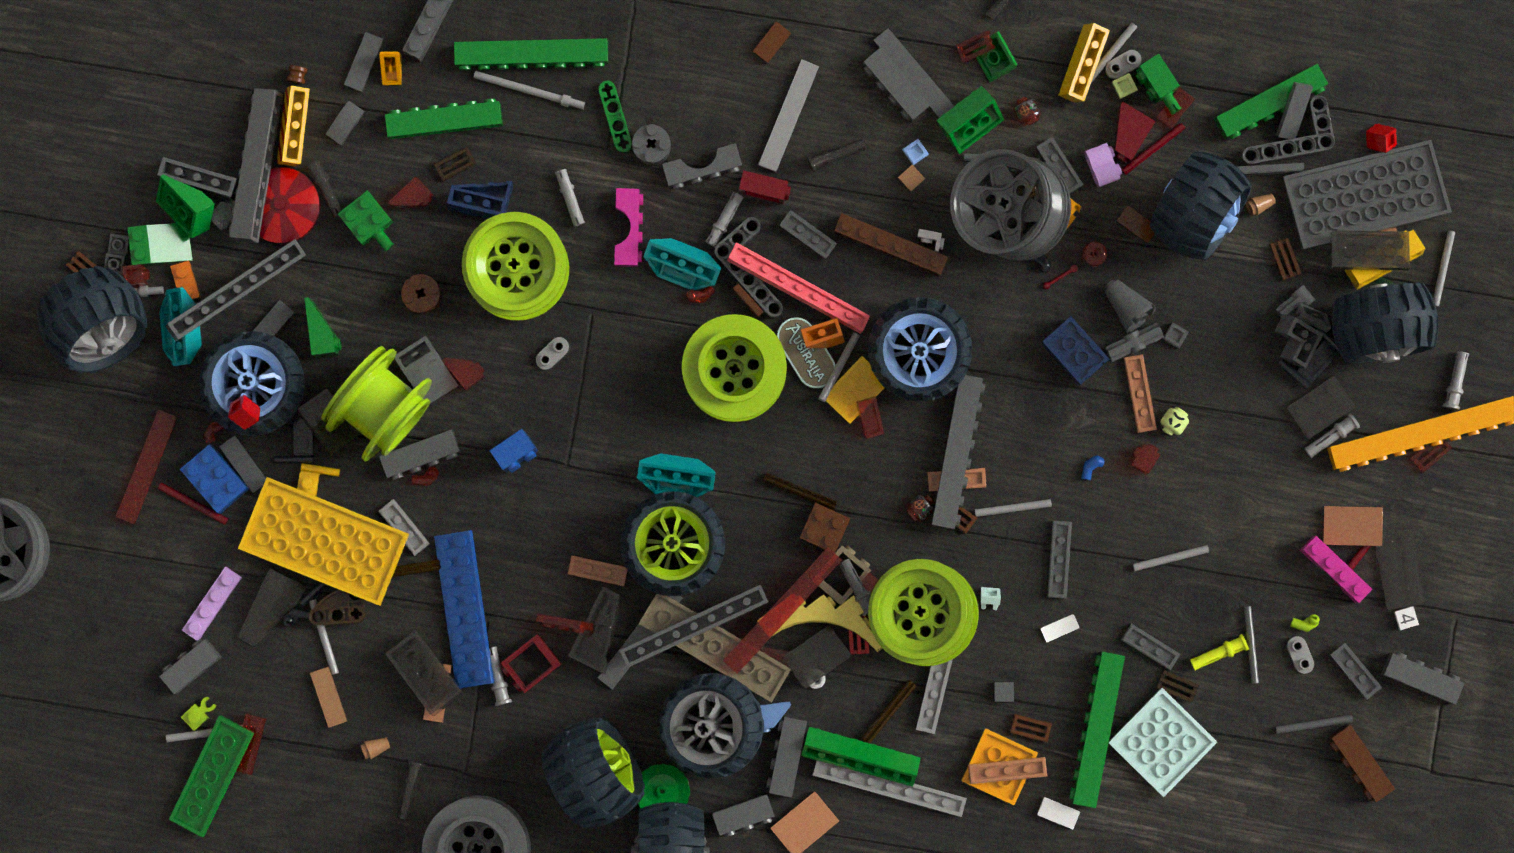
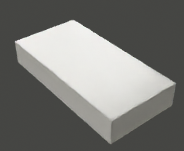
M1044 797L1037 815L1074 829L1080 811Z

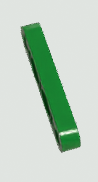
M603 81L599 86V93L614 145L618 152L627 153L632 148V141L618 93L613 82ZM605 85L613 88L610 90L611 97L616 96V99L604 101V99H608L607 93L602 92L605 89ZM610 103L618 105V110L615 113H610L607 110ZM621 121L624 125L623 129L615 131L613 129L614 122ZM626 132L627 135H623V138L629 144L626 145V149H623L621 146L618 147L621 141L619 137L615 138V135H621Z

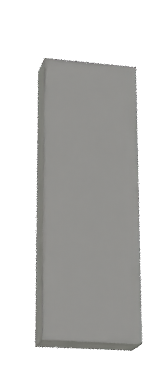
M394 499L379 510L391 527L409 534L405 545L414 556L430 544Z

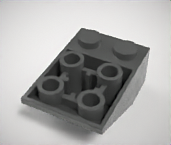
M427 336L396 354L394 358L413 388L427 378L432 380V384L423 398H428L431 401L430 404L458 386Z

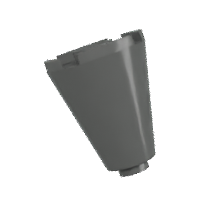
M1111 280L1105 286V294L1127 333L1139 328L1146 322L1148 314L1152 316L1156 311V306L1120 280Z

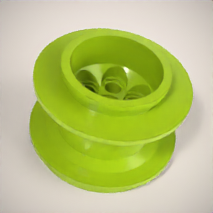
M507 212L487 219L473 231L463 251L462 273L469 292L484 309L503 319L521 321L544 314L558 302L567 286L569 260L559 236L545 221L527 213ZM522 244L529 245L530 249L527 253L523 254L519 251ZM509 245V253L501 254V246ZM513 260L520 264L516 266V269L510 266V264H513ZM533 260L540 262V266L536 270H532L529 267L530 262ZM500 262V270L492 271V263ZM524 277L531 279V283L527 287H523L520 284L521 279ZM504 278L511 279L512 283L508 288L501 286Z
M737 314L724 315L706 322L692 335L684 350L682 375L687 392L693 402L703 412L719 420L741 422L760 416L777 401L786 380V355L780 340L768 326L749 316ZM743 346L746 349V353L743 356L736 355V347ZM719 350L726 351L727 357L724 360H719L716 357V353ZM751 360H756L759 363V367L756 370L748 368V363ZM734 365H737L738 370H740V372H736L735 375H732V371L729 370V368H733ZM718 368L721 371V376L719 378H712L710 375L712 369ZM749 378L753 381V386L748 389L744 388L742 381ZM727 382L734 385V390L730 393L723 390V386Z
M380 346L374 350L339 388L321 417L324 422H327L326 430L329 432L335 430L346 420L370 440L362 454L364 461L371 459L380 450H382L381 454L384 456L394 450L420 420L431 402L428 398L423 399L432 384L431 379L423 380L412 390L388 370L396 356V351L393 348L386 351L383 346Z
M914 559L897 564L879 579L871 593L868 617L870 628L876 641L888 654L906 663L918 666H935L956 658L967 648L977 629L979 610L974 591L961 574L937 561ZM922 588L924 594L921 598L917 599L914 592L916 589ZM937 594L941 595L942 602L939 605H934L933 597ZM907 601L909 608L903 612L900 610L901 602ZM920 607L926 610L923 613V617L917 614V611H920ZM942 613L946 617L945 622L938 624L936 617ZM906 620H911L913 626L910 630L906 631L903 628V624ZM925 626L931 629L928 637H924L921 633L922 628Z

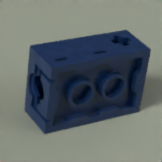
M1071 316L1041 342L1042 346L1078 386L1109 360L1105 353Z

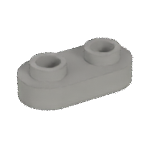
M1129 50L1107 63L1105 67L1106 75L1111 79H1118L1139 67L1141 55L1135 50ZM1133 56L1135 58V62H1130L1129 57ZM1112 66H1118L1119 71L1114 72Z
M562 337L554 338L540 351L536 357V363L539 368L549 370L555 366L569 351L567 340ZM558 343L563 345L561 350L556 349ZM547 356L549 362L543 363L542 358Z
M1299 636L1290 638L1287 642V650L1295 669L1303 674L1311 672L1314 668V660L1306 641ZM1296 642L1300 643L1301 645L1300 649L1298 650L1294 648V644ZM1304 660L1308 662V666L1305 668L1301 665Z

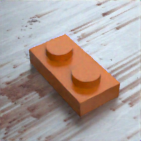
M190 261L170 266L176 287H183L192 300L201 298Z

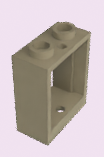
M848 545L846 547L841 546L812 580L839 605H842L852 594V588L850 587L841 596L821 577L840 554L844 553L864 571L859 577L861 582L871 571L869 569L870 564L863 558L857 559L854 556L856 552Z

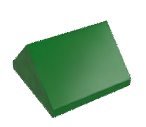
M999 31L971 49L989 82L1011 72L1018 65Z

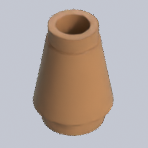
M1270 193L1249 198V201L1246 202V208L1251 216H1258L1276 204L1273 194Z
M387 737L364 741V744L360 745L365 759H372L390 748Z

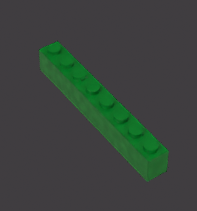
M604 38L454 42L455 66L461 71H469L471 67H478V70H490V67H497L498 70H507L511 66H517V69H528V66H536V69H546L547 66L554 65L558 69L566 68V65H574V68H585V65L601 68L604 67V64H608V40Z
M1101 651L1100 655H1096L1095 666L1098 667L1096 674L1092 675L1091 685H1094L1093 693H1089L1087 704H1090L1089 712H1085L1084 723L1087 724L1085 731L1082 730L1080 742H1083L1082 750H1078L1076 761H1079L1078 769H1074L1073 780H1076L1075 787H1071L1069 799H1072L1071 803L1092 808L1097 806L1125 656Z

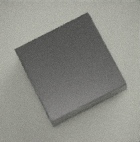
M1172 322L1163 340L1179 349L1189 332Z
M994 682V702H1014V682Z

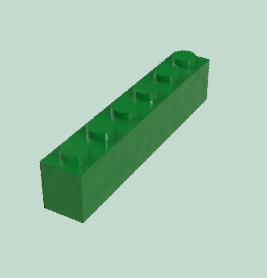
M1316 64L1217 116L1214 121L1224 139L1230 137L1232 140L1241 135L1240 131L1246 128L1250 131L1258 126L1257 122L1271 120L1275 117L1274 113L1278 111L1283 113L1294 82L1312 85L1311 94L1314 93L1315 96L1324 92V87L1328 85V82L1319 65Z
M486 99L484 103L468 101L465 102V105L458 106V103L446 104V107L443 108L433 105L428 106L426 110L409 108V112L391 110L389 111L390 114H385L387 137L389 140L503 126L501 104L496 99Z
M812 727L808 729L801 754L803 757L913 787L921 759L912 754L898 752Z

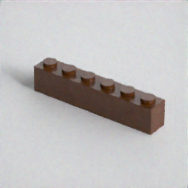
M841 214L834 230V234L939 277L948 259L945 255L845 214Z

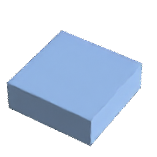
M919 139L902 149L912 165H915L929 155Z

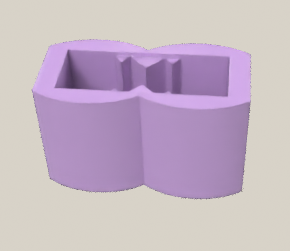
M1105 143L1084 152L1097 188L1121 179L1122 171L1119 164H1115L1113 160L1115 153L1112 146L1108 147V144Z

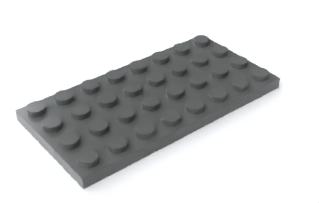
M1431 140L1392 149L1387 153L1380 152L1283 176L1282 178L1302 251L1452 213Z

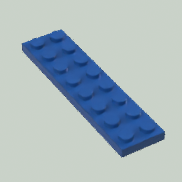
M472 530L434 536L437 559L440 561L441 566L439 573L456 689L494 683Z

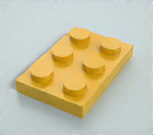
M861 356L836 382L826 402L851 424L884 387L874 375L870 363Z

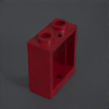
M743 170L739 194L779 204H784V200L789 199L791 187L788 186V181Z
M537 634L501 662L503 665L501 670L507 677L511 675L515 680L513 685L519 692L523 691L526 693L562 665V663L540 635ZM535 643L552 666L526 686L509 663Z

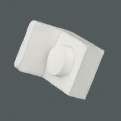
M919 229L917 238L921 239L922 243L932 244V241H935L934 251L938 252L939 249H943L945 238H941L942 233Z

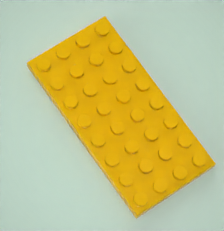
M267 477L238 549L381 606L409 534Z

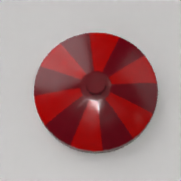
M279 167L273 168L270 171L259 237L275 244H288L295 239L296 241L302 239L313 229L320 214V198L316 187L308 177L297 170Z

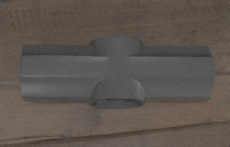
M1156 322L1140 331L1137 330L1124 336L1122 340L1105 347V350L1111 362H1114L1128 354L1132 355L1146 348L1147 345L1160 340L1164 335Z

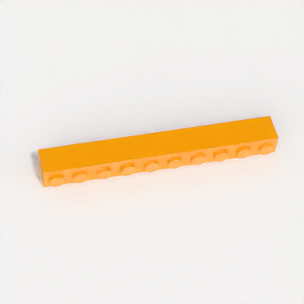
M1514 396L1328 447L1333 470L1339 469V472L1351 469L1350 465L1357 464L1358 467L1369 464L1368 460L1375 458L1376 462L1388 459L1387 455L1393 453L1395 457L1406 454L1405 450L1411 448L1413 452L1425 449L1424 445L1429 443L1432 446L1443 444L1442 440L1447 438L1450 441L1461 439V434L1468 433V436L1480 433L1479 429L1486 428L1487 431L1498 428L1497 424L1505 423V426L1514 424Z

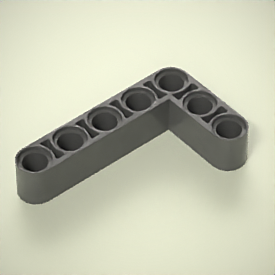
M1315 96L1308 103V113L1313 135L1247 147L1240 155L1241 163L1245 166H1253L1329 151L1334 146L1335 139L1327 100L1323 96ZM1314 101H1319L1321 103V110H1317L1314 108ZM1317 120L1325 122L1324 129L1317 126ZM1321 138H1325L1329 141L1328 147H1323L1321 145ZM1302 142L1310 144L1309 151L1302 148ZM1284 145L1291 147V154L1283 152ZM1264 149H1271L1273 156L1271 158L1266 157ZM1246 152L1253 153V161H1248L1246 159Z
M749 217L717 244L715 256L767 316L778 318L782 314V304L764 283L743 269L733 271L730 267L732 263L727 261L735 245L732 241L733 236L741 235L743 241L740 245L745 246L760 232L759 220ZM754 222L757 224V229L751 232L746 228L747 224ZM721 247H725L729 250L727 256L721 257L718 254V250ZM752 276L754 283L752 285L744 284V277ZM764 290L767 293L766 298L763 300L756 297L757 291ZM776 304L780 310L776 314H771L768 310L769 306Z

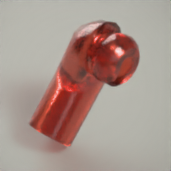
M712 286L706 287L702 292L691 289L687 292L686 296L692 303H705L716 290Z
M217 422L210 424L203 433V439L208 444L216 440L214 434L224 429V427Z
M429 467L423 476L413 475L412 484L431 485L438 478L439 472L437 468Z

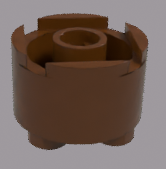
M424 274L411 276L406 280L401 291L402 300L406 307L412 312L421 315L436 310L442 299L438 283L430 276ZM424 290L426 296L419 299L417 293Z

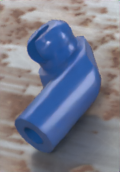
M1096 455L1085 461L1081 479L1091 480L1092 470L1102 467L1105 463L1104 459Z

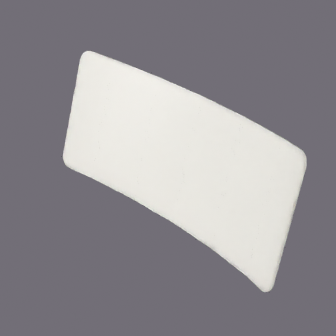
M1072 614L1041 628L1046 642H1049L1078 629L1079 625Z

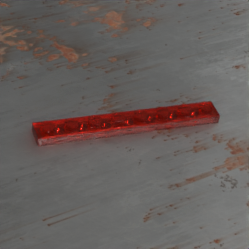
M827 547L723 661L738 674L835 569L842 559Z

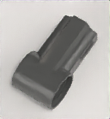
M1302 285L1275 310L1280 318L1283 314L1294 316L1297 311L1294 306L1298 302L1309 306L1316 299Z

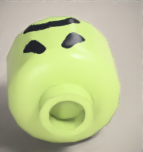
M1178 407L1169 408L1160 421L1164 427L1162 430L1170 436L1173 434L1181 435L1189 424L1188 414Z

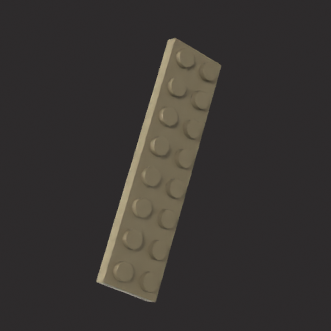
M656 594L639 624L653 633H657L697 613L668 596ZM719 626L676 645L724 675L737 679V681L746 685L751 691L771 703L791 671L787 666Z

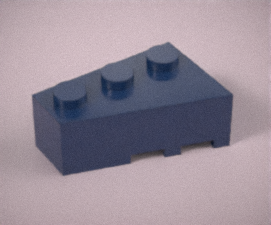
M512 181L503 183L488 182V184L477 185L476 183L451 185L447 200L448 210L485 219L506 213L513 189Z

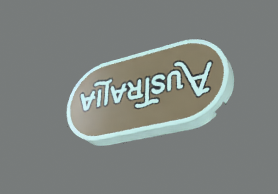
M802 318L786 320L782 323L777 333L786 358L806 386L811 388L825 387L835 368L833 358L826 348H806L801 329L812 326L807 320Z

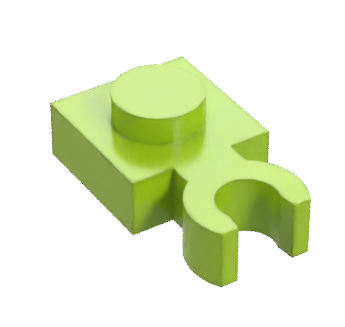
M205 697L201 701L200 707L194 704L181 717L193 731H196L209 718L205 713L216 708L215 704L210 708L206 706V701L210 699L209 697Z

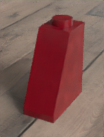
M1122 102L1119 106L1114 153L1118 160L1130 163L1156 121L1125 102Z

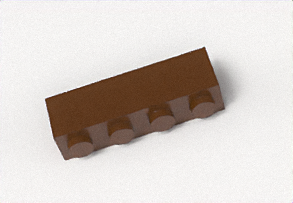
M1346 725L1329 737L1331 748L1335 753H1340L1342 756L1341 762L1347 769L1350 768L1354 773L1351 775L1358 785L1361 783L1365 789L1362 792L1369 801L1372 799V801L1377 802L1395 790L1351 725Z

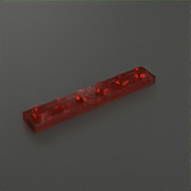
M158 410L116 514L117 518L135 524L177 420L176 416Z

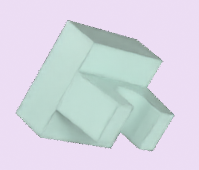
M981 587V609H986V604H993V610H997L1001 600L999 588Z

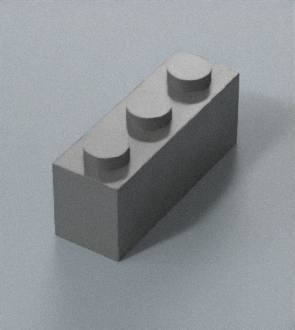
M208 639L196 641L189 653L183 652L176 658L178 662L173 666L170 663L162 670L163 674L159 677L173 694H178L221 658V655Z
M767 794L712 813L719 835L724 834V837L736 834L735 830L740 828L743 831L754 828L753 824L760 822L761 825L772 821V817H775Z

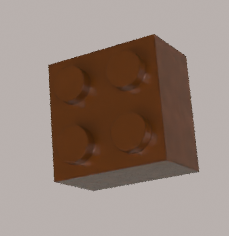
M815 503L800 539L835 554L851 518Z

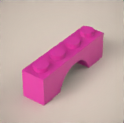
M616 188V209L628 217L631 229L628 237L622 243L615 245V267H638V262H642V251H639V243H642L643 233L639 232V224H643V213H639V207L643 205V194H640L639 189Z
M1312 536L1300 549L1310 561L1326 572L1354 603H1360L1372 590L1317 536Z

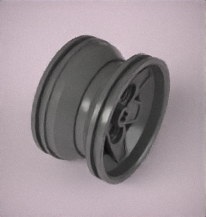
M998 149L978 155L961 170L952 188L950 210L956 230L970 246L979 251L1009 260L1026 261L1046 254L1060 241L1070 220L1071 199L1064 179L1052 166L1016 151ZM1010 169L1022 170V172L1014 178ZM991 180L992 187H986ZM1036 186L1040 192L1041 203L1033 199L1036 193ZM1026 187V194L1022 196L1021 192ZM993 197H996V202L992 205L991 200ZM979 209L985 211L981 217H979ZM1014 220H1017V226L1013 228L1012 224ZM1026 222H1035L1032 228L1023 235V231L1026 229ZM1000 231L1003 241L993 238L992 235Z
M0 498V573L10 579L0 584L1 602L18 598L30 591L42 578L50 556L49 537L40 518L24 504L5 498ZM3 515L15 522L17 527L6 529ZM25 545V557L22 563L15 552ZM5 556H9L11 560L8 566H4L2 562Z

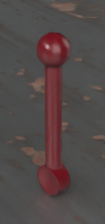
M1072 265L1069 270L1054 278L1050 282H1044L1043 288L1049 289L1050 285L1054 284L1058 280L1067 276L1071 272L1075 273L1078 270V267L1076 265Z

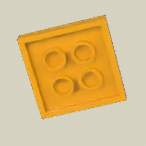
M985 728L969 764L1036 758L1038 752ZM967 767L961 781L1015 805L1026 779L970 784Z

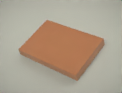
M1324 506V543L1326 545L1382 546L1383 507Z
M814 791L770 829L790 853H802L837 824L839 820Z

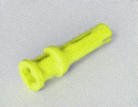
M1240 634L1238 638L1229 642L1224 641L1222 646L1194 657L1190 661L1196 671L1227 656L1234 657V654L1242 650L1247 651L1249 647L1244 636Z

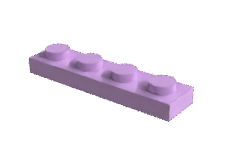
M225 567L182 631L198 641L242 577L228 567Z

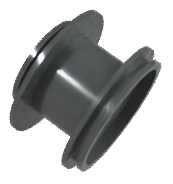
M480 795L464 797L443 808L428 825L422 843V853H479L473 849L476 847L475 843L483 846L481 853H492L493 846H499L502 853H531L529 832L521 816L507 803L493 797ZM466 826H472L475 829L473 836L465 834ZM486 828H491L494 831L493 838L485 837L484 830ZM459 841L463 844L461 852L454 850V842Z

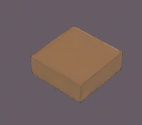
M913 165L898 177L910 192L925 179Z

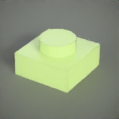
M1130 73L1112 81L1119 99L1138 90Z

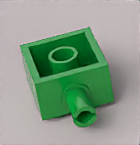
M1160 54L1140 65L1136 70L1137 75L1135 77L1140 85L1144 84L1146 87L1148 98L1151 101L1154 100L1155 103L1163 101L1171 115L1181 110L1182 108L1172 95L1180 85Z
M368 190L338 213L363 246L372 239H375L384 251L389 250L394 245L384 233V230L394 222Z

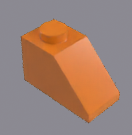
M837 318L801 329L806 348H829L845 343Z

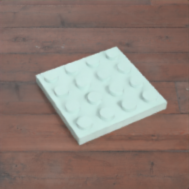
M1163 688L1159 689L1109 741V744L1162 797L1217 743Z

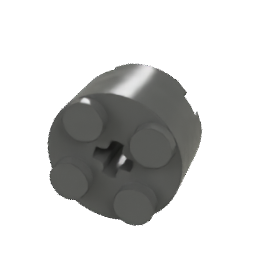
M650 124L637 130L632 140V148L636 158L641 163L658 165L668 158L671 142L669 135L663 128ZM648 142H655V148L650 147L648 149Z

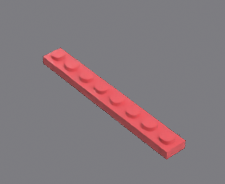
M735 243L727 259L728 262L830 318H837L838 322L860 334L863 332L870 315L739 243Z

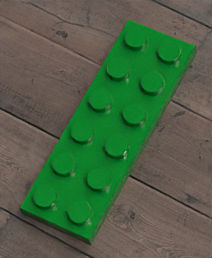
M223 716L218 717L169 820L200 837L205 836L254 732Z

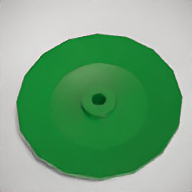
M657 764L650 766L642 772L645 794L638 803L640 808L663 802L688 803L690 796L689 781L681 770L672 765Z

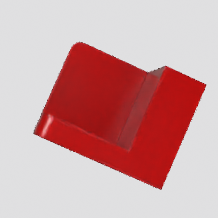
M1381 124L1372 126L1366 131L1367 148L1384 153L1390 151L1397 145L1396 128Z
M245 395L230 403L228 417L244 430L259 421L260 407Z

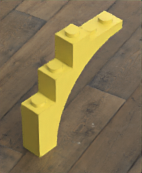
M793 593L757 620L769 638L784 629L798 624L810 622L829 623L855 632L865 639L877 652L882 649L869 629L870 624L867 618H861L863 610L859 603L855 601V596H852L835 609L836 603L830 596L826 598L823 594L805 608L806 602L800 595L796 597Z

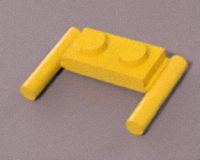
M302 463L297 489L317 496L320 474L339 477L340 469Z

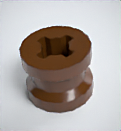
M289 65L288 70L290 72L286 81L304 85V76L307 74L308 69Z

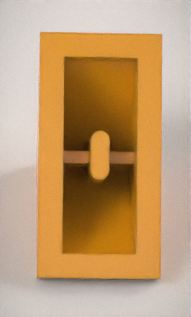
M380 52L382 85H402L401 54L399 52Z

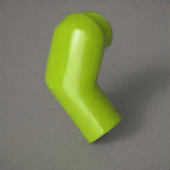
M1316 614L1310 615L1303 621L1293 618L1290 627L1308 632L1318 626L1320 619Z

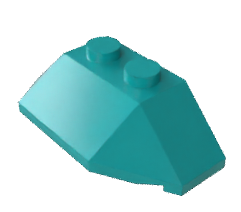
M672 238L650 239L643 256L657 277L692 291L714 286L721 267L708 252Z
M183 287L169 289L165 292L166 296L159 311L163 351L172 361L173 366L190 364L202 345L200 326L176 342L165 325L195 306L196 303Z
M660 453L639 460L637 479L640 482L642 481L654 494L682 492L699 497L713 490L716 472L699 459Z

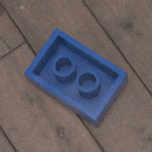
M523 429L490 450L502 470L505 472L510 471L511 473L521 467L520 463L524 460L529 462L534 459L538 451Z
M210 444L180 469L219 514L224 512L249 490L246 483L216 448Z

